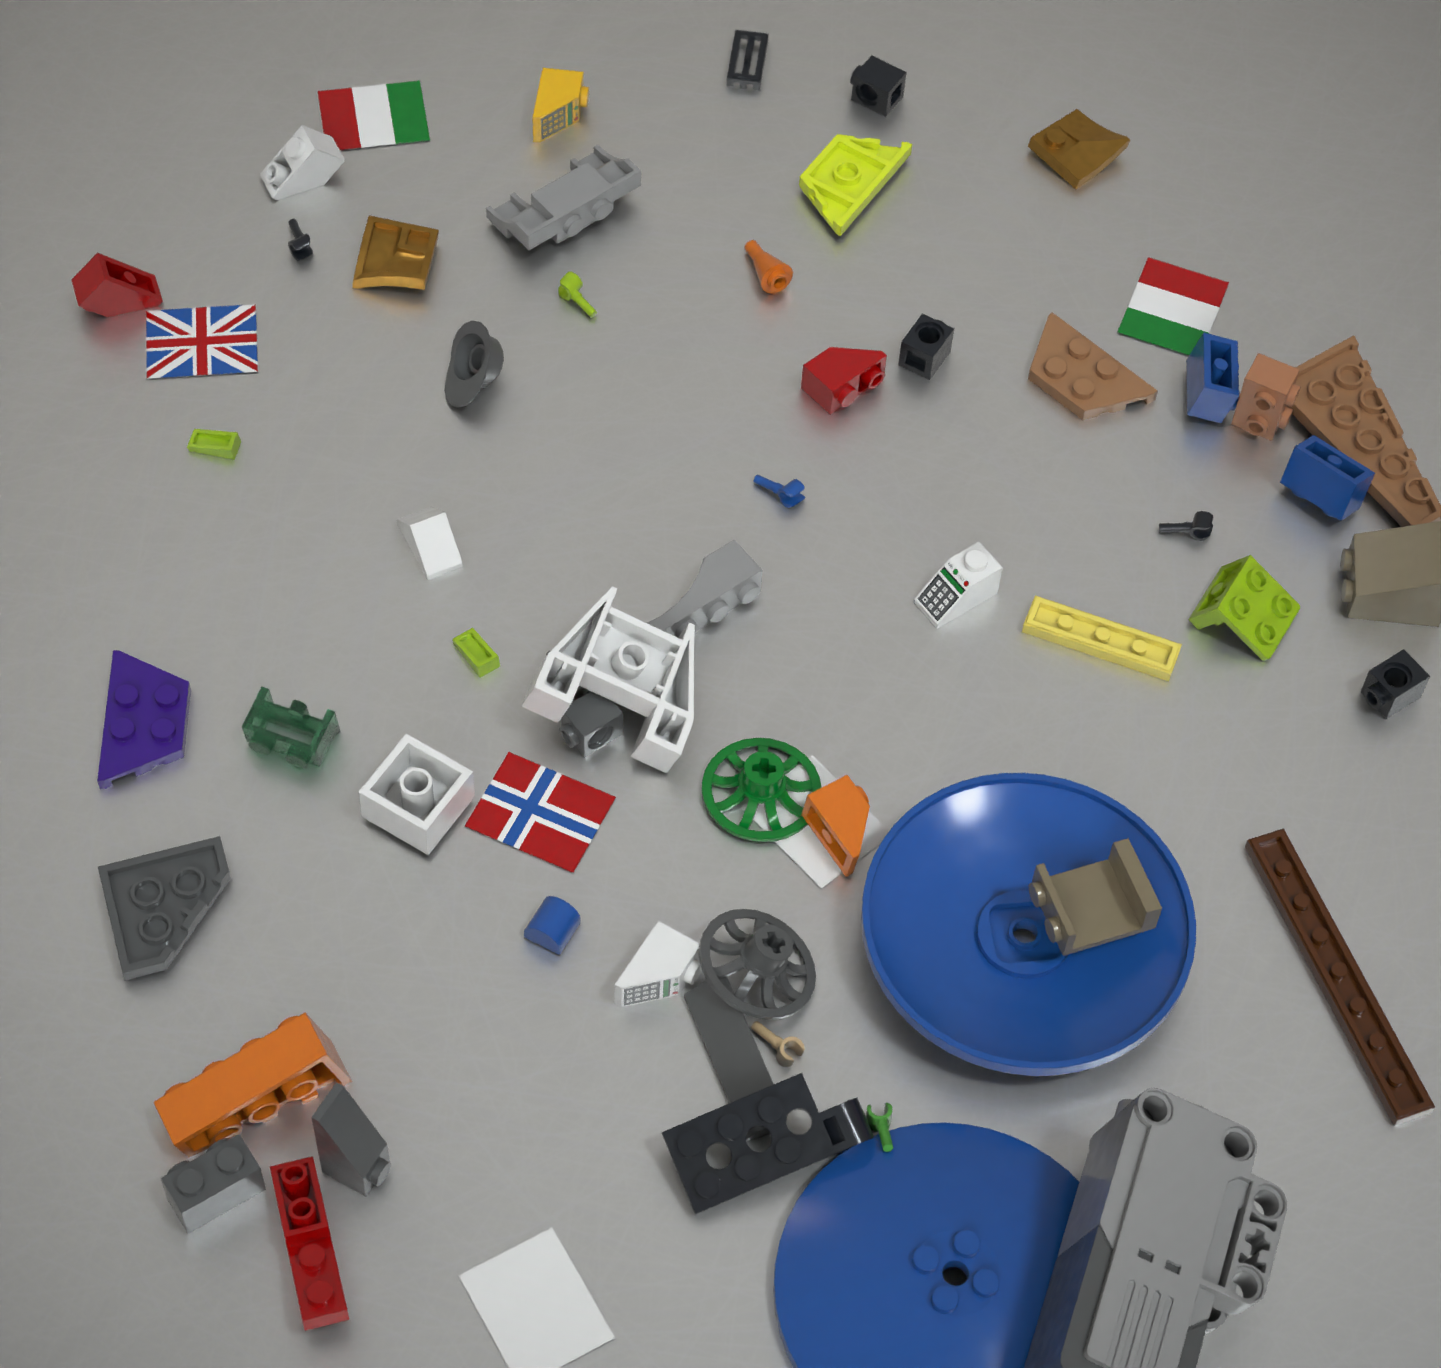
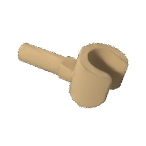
M755 1021L751 1026L755 1033L777 1050L776 1059L781 1066L790 1067L794 1062L793 1058L787 1055L784 1049H792L799 1056H802L804 1053V1044L797 1037L791 1036L782 1039L759 1021Z

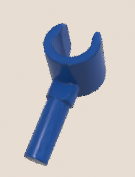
M758 474L754 477L753 482L773 491L787 508H791L805 499V496L800 494L805 487L798 479H794L784 486Z

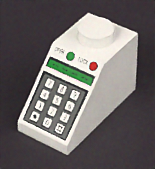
M977 542L949 558L914 598V604L938 629L998 593L1003 567L980 542Z
M658 921L614 984V1004L622 1008L679 995L687 983L691 985L695 983L702 971L699 960V942Z

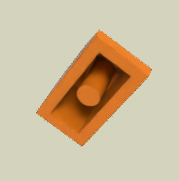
M848 775L808 794L801 814L846 877L853 874L859 858L870 808L865 791L860 786H855Z

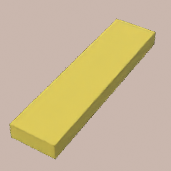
M1036 595L1022 628L1023 633L1168 682L1182 646L1180 643Z

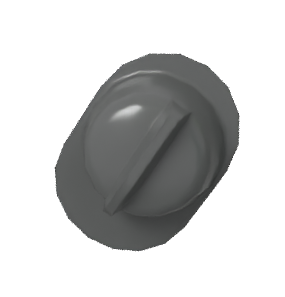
M472 320L465 323L457 331L453 340L444 389L446 400L451 406L460 408L468 405L476 398L481 388L489 386L502 370L504 354L501 344L497 339L489 335L487 328L481 322Z

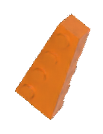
M305 1012L300 1016H292L285 1019L279 1024L278 1029L268 1035L246 1042L239 1052L229 1058L209 1064L203 1069L202 1074L190 1081L170 1087L163 1097L153 1103L174 1146L189 1158L207 1150L212 1144L221 1139H230L241 1134L243 1130L242 1124L248 1121L250 1123H265L278 1117L280 1107L291 1101L301 1100L304 1105L319 1098L317 1089L332 1082H337L344 1086L351 1083L352 1080L332 1041Z

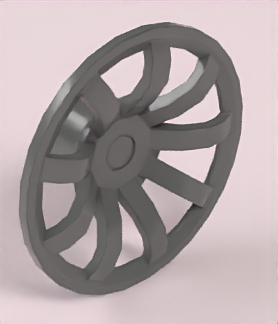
M730 910L713 919L702 934L699 943V960L702 972L714 992L726 1004L737 1011L759 1019H782L800 1011L811 998L816 981L814 961L804 941L782 920L758 910ZM735 919H755L753 934H746L740 930L735 923ZM724 925L729 935L739 943H722L716 940L713 935L717 929ZM794 944L800 952L805 965H797L788 961L793 952ZM710 950L718 954L740 955V957L723 966L713 967ZM746 968L748 973L733 995L719 979L728 977ZM786 973L792 976H806L802 993L796 991L790 985ZM758 977L761 978V1001L763 1007H757L744 1002L747 993ZM774 979L782 994L792 1001L789 1005L776 1007L773 1000Z

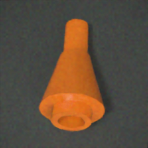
M755 240L748 241L744 249L753 260L763 291L773 294L784 290L792 279V268L771 254L764 252Z

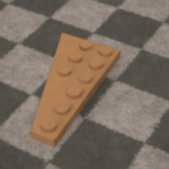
M1351 336L1295 367L1300 369L1295 384L1301 386V389L1293 407L1288 406V408L1293 409L1292 414L1312 435H1315L1375 472L1367 492L1401 527L1441 521V505L1428 479L1423 478L1417 468V458L1412 448H1407L1402 438L1404 432L1382 389L1376 387L1370 375L1372 369L1368 361L1362 359L1355 336Z

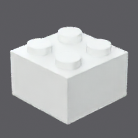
M405 734L359 790L361 815L373 824L429 855L475 797L473 771L414 737Z

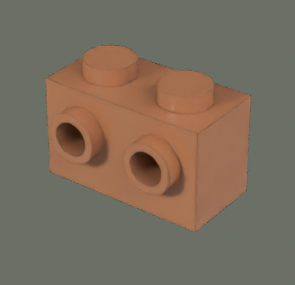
M1258 353L1244 379L1231 425L1272 441L1278 428L1285 430L1291 419L1293 409L1288 408V406L1293 407L1301 389V386L1295 384L1300 369Z

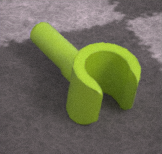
M567 272L560 280L559 296L567 301L572 299L590 318H593L597 311L578 292L583 286L582 280L577 274Z

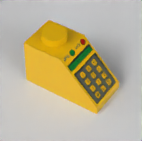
M542 68L532 117L533 142L540 143L579 121L581 108H587L589 102V87L584 86V72Z

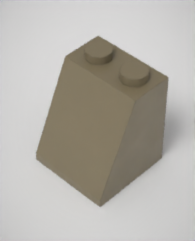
M1441 521L1354 534L1349 549H1343L1340 562L1341 571L1346 572V579H1344L1342 584L1341 601L1347 603V618L1439 627L1441 624Z

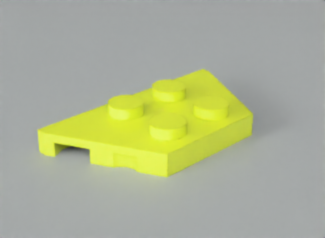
M837 134L800 175L799 187L833 231L841 236L911 155L912 144L902 142L901 148L880 145V139H858L854 136Z

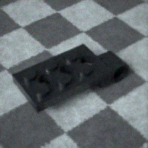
M802 1073L661 1133L695 1214L875 1138L858 1098L848 1100L819 1113ZM793 1110H803L810 1116L811 1127L805 1134L797 1135L788 1129L786 1118ZM759 1126L769 1131L771 1144L767 1150L756 1152L747 1145L746 1135L753 1127ZM713 1144H723L729 1148L731 1162L727 1167L715 1169L708 1164L706 1152Z

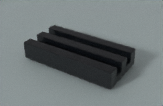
M735 30L727 74V87H733L734 83H740V88L747 89V84L753 85V90H760L768 46V33ZM741 39H746L748 41L742 73H736ZM755 41H760L755 75H750Z

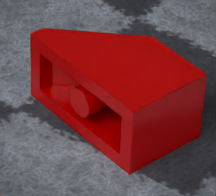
M98 252L71 279L78 306L86 311L95 312L105 317H113L157 307L163 302L155 275Z

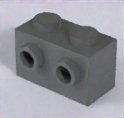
M240 1134L230 1140L221 1139L208 1148L205 1154L192 1161H182L174 1165L167 1175L161 1178L167 1200L187 1234L266 1190L261 1168Z

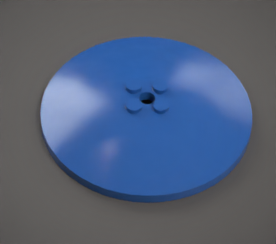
M999 773L979 776L955 783L926 797L907 811L882 840L869 867L862 897L861 926L866 955L879 986L896 1011L916 1031L946 1052L969 1063L1009 1074L1053 1076L1080 1072L1103 1065L1136 1048L1155 1032L1177 1004L1186 985L1194 959L1196 918L1193 900L1182 870L1169 848L1153 829L1123 804L1086 785L1049 775ZM1129 838L1162 906L1156 928L1063 956L1057 942L1052 943L1047 935L1045 928L1046 918L1041 907H1035L1029 894V884L1032 883L1036 865L1044 863L1050 876L1107 860L1113 842ZM1018 929H1027L1034 934L1035 940L1029 943L1020 942L1014 937L1013 932Z
M923 1123L889 1130L894 1147L890 1152L883 1151L879 1134L875 1135V1138L851 1147L825 1166L808 1184L796 1201L786 1221L779 1242L774 1270L773 1293L775 1315L780 1337L794 1368H1024L1079 1186V1181L1066 1168L1034 1146L1011 1135L989 1128L958 1123ZM949 1267L959 1268L965 1273L967 1281L959 1286L950 1285L943 1278L942 1272Z

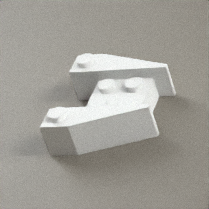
M612 586L548 653L533 677L522 707L558 723L570 707L578 686L592 691L645 716L630 757L667 773L681 756L694 722L695 625L689 622L677 638L611 607L617 592V588Z

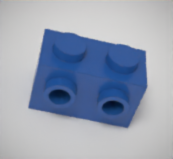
M1203 332L1186 360L1187 415L1222 423L1228 412L1236 408L1240 396L1238 341Z
M1313 435L1294 447L1280 483L1291 489L1296 496L1307 499L1321 508L1326 515L1342 521L1360 509L1375 472Z

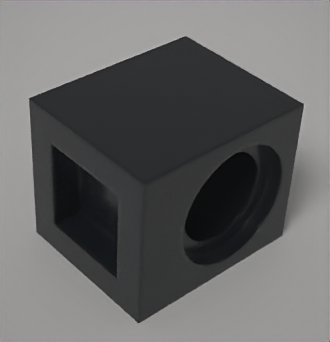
M871 55L862 66L858 65L852 73L850 84L853 85L851 100L886 117L904 97L906 72Z
M922 313L901 341L898 365L930 380L951 352L954 328Z
M1403 649L1369 670L1361 693L1364 695L1367 703L1372 708L1377 709L1387 719L1421 698L1430 675Z

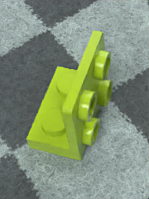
M1249 555L1221 566L1188 620L1198 630L1213 624L1218 626L1225 622L1261 660L1265 661L1273 655L1300 610V605Z

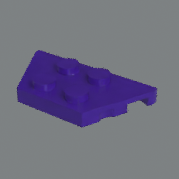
M113 650L97 779L99 789L112 787V780L134 772L137 777L151 771L157 765H167L184 758L191 695L189 681L124 652Z

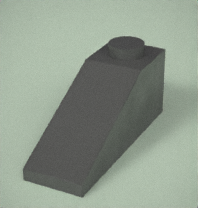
M336 1082L311 1117L322 1173L367 1196L374 1185L380 1186L384 1182L390 1171L391 1163L388 1146L346 1088Z

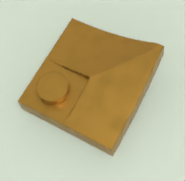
M1076 109L1033 135L1028 147L1074 189H1078L1114 161L1128 147L1130 139L1127 136L1117 134L1102 127Z
M369 215L358 255L352 288L399 286L425 290L438 241L439 230Z

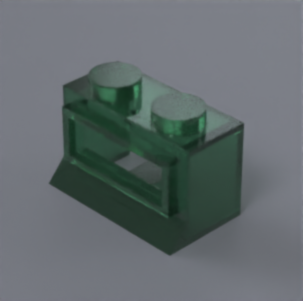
M261 687L242 725V730L246 741L249 742V747L263 755H270L272 751L284 754L285 759L291 764L306 768L308 764L320 767L334 736L340 732V727L335 711L327 709L322 720L310 716L307 705L301 701L293 700L289 708L275 704L270 690ZM270 722L314 738L309 745L266 730V727Z

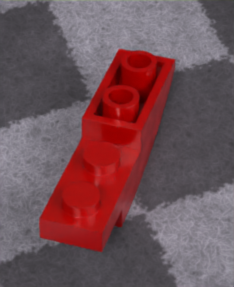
M313 1156L270 1166L304 1330L307 1331L349 1320Z

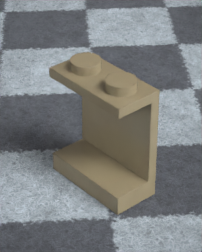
M1129 838L1113 842L1107 860L1050 876L1044 863L1036 865L1032 883L1029 884L1031 900L1035 907H1041L1046 918L1045 928L1047 935L1052 943L1057 942L1063 956L1154 929L1162 911V906Z

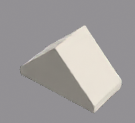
M430 507L397 520V525L427 580L463 567L446 512Z

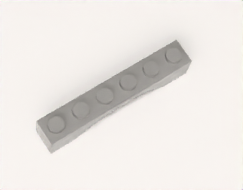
M732 540L704 557L699 574L690 590L675 606L660 617L647 623L678 638L690 622L695 625L696 634L698 630L709 623L721 621L729 611L740 604L752 602L761 592L762 569L735 540ZM578 686L572 702L590 691Z

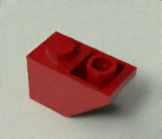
M829 347L803 365L801 389L831 415L841 407L845 408L851 405L857 396L866 390L874 389L881 384L885 377L887 355L883 351Z

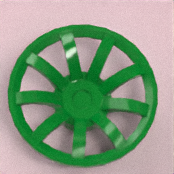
M750 738L726 746L711 759L705 769L702 780V797L705 808L711 818L722 829L744 840L774 842L789 838L799 833L808 825L801 815L803 807L791 799L786 790L814 792L822 787L815 766L797 748L771 738ZM758 747V752L750 755L745 762L736 753L745 748ZM768 747L781 750L791 756L783 763L777 755L768 752ZM726 758L740 772L735 776L729 777L719 776L714 773ZM800 763L806 770L810 780L799 782L791 780L785 774L789 773ZM712 785L721 788L738 787L727 799L715 803L712 795ZM747 798L749 799L739 825H736L722 814ZM778 800L786 810L799 819L782 828L778 819L775 801ZM759 803L764 804L771 831L749 830Z

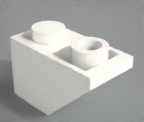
M301 125L260 173V176L271 197L275 200H280L325 185L345 162V159L332 136Z

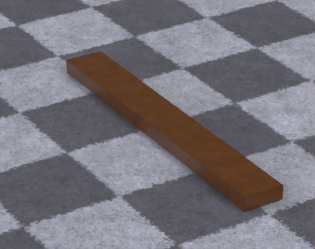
M1284 828L1247 840L1245 848L1393 1125L1397 1126L1431 1114L1435 1109V1105Z

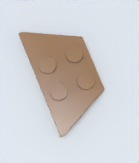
M1053 312L1048 315L1030 367L1028 379L1081 420L1098 417L1105 412L1114 413L1125 410L1128 403L1144 400L1145 404H1149L1156 400L1158 390Z

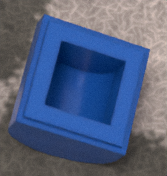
M547 896L525 928L524 937L560 955L580 925V915L568 902L558 897Z

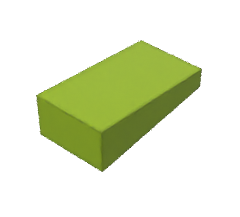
M194 429L187 448L191 452L235 460L241 440L238 432Z
M474 628L452 639L455 647L480 678L500 667L499 656Z

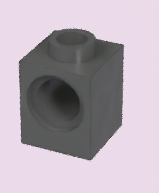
M590 691L571 703L561 718L559 731L564 742L570 748L576 747L585 758L623 735V712L613 701Z

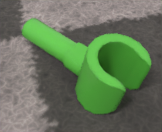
M885 1103L884 1115L877 1116L872 1112V1106L868 1105L866 1119L872 1131L879 1132L883 1151L890 1152L894 1148L889 1132L892 1106L890 1103Z

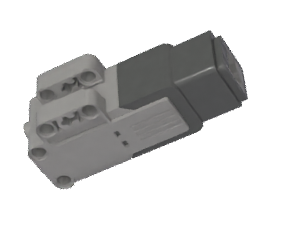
M1158 1088L1147 1089L1134 1100L1123 1099L1119 1101L1114 1117L1093 1134L1090 1139L1088 1156L1024 1368H1196L1204 1336L1221 1326L1229 1314H1239L1263 1298L1287 1211V1200L1285 1194L1278 1186L1251 1174L1257 1152V1142L1249 1129L1200 1105L1193 1104ZM1254 1201L1263 1208L1264 1215L1256 1209ZM1237 1285L1241 1288L1243 1297L1235 1292Z

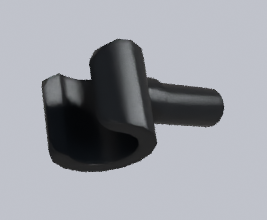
M296 219L289 220L288 224L295 239L288 242V247L294 259L300 261L313 254V250L309 246L311 240L308 234L301 232Z
M1199 511L1195 513L1192 522L1159 523V533H1190L1191 537L1195 540L1205 541L1212 532L1213 515L1206 511Z

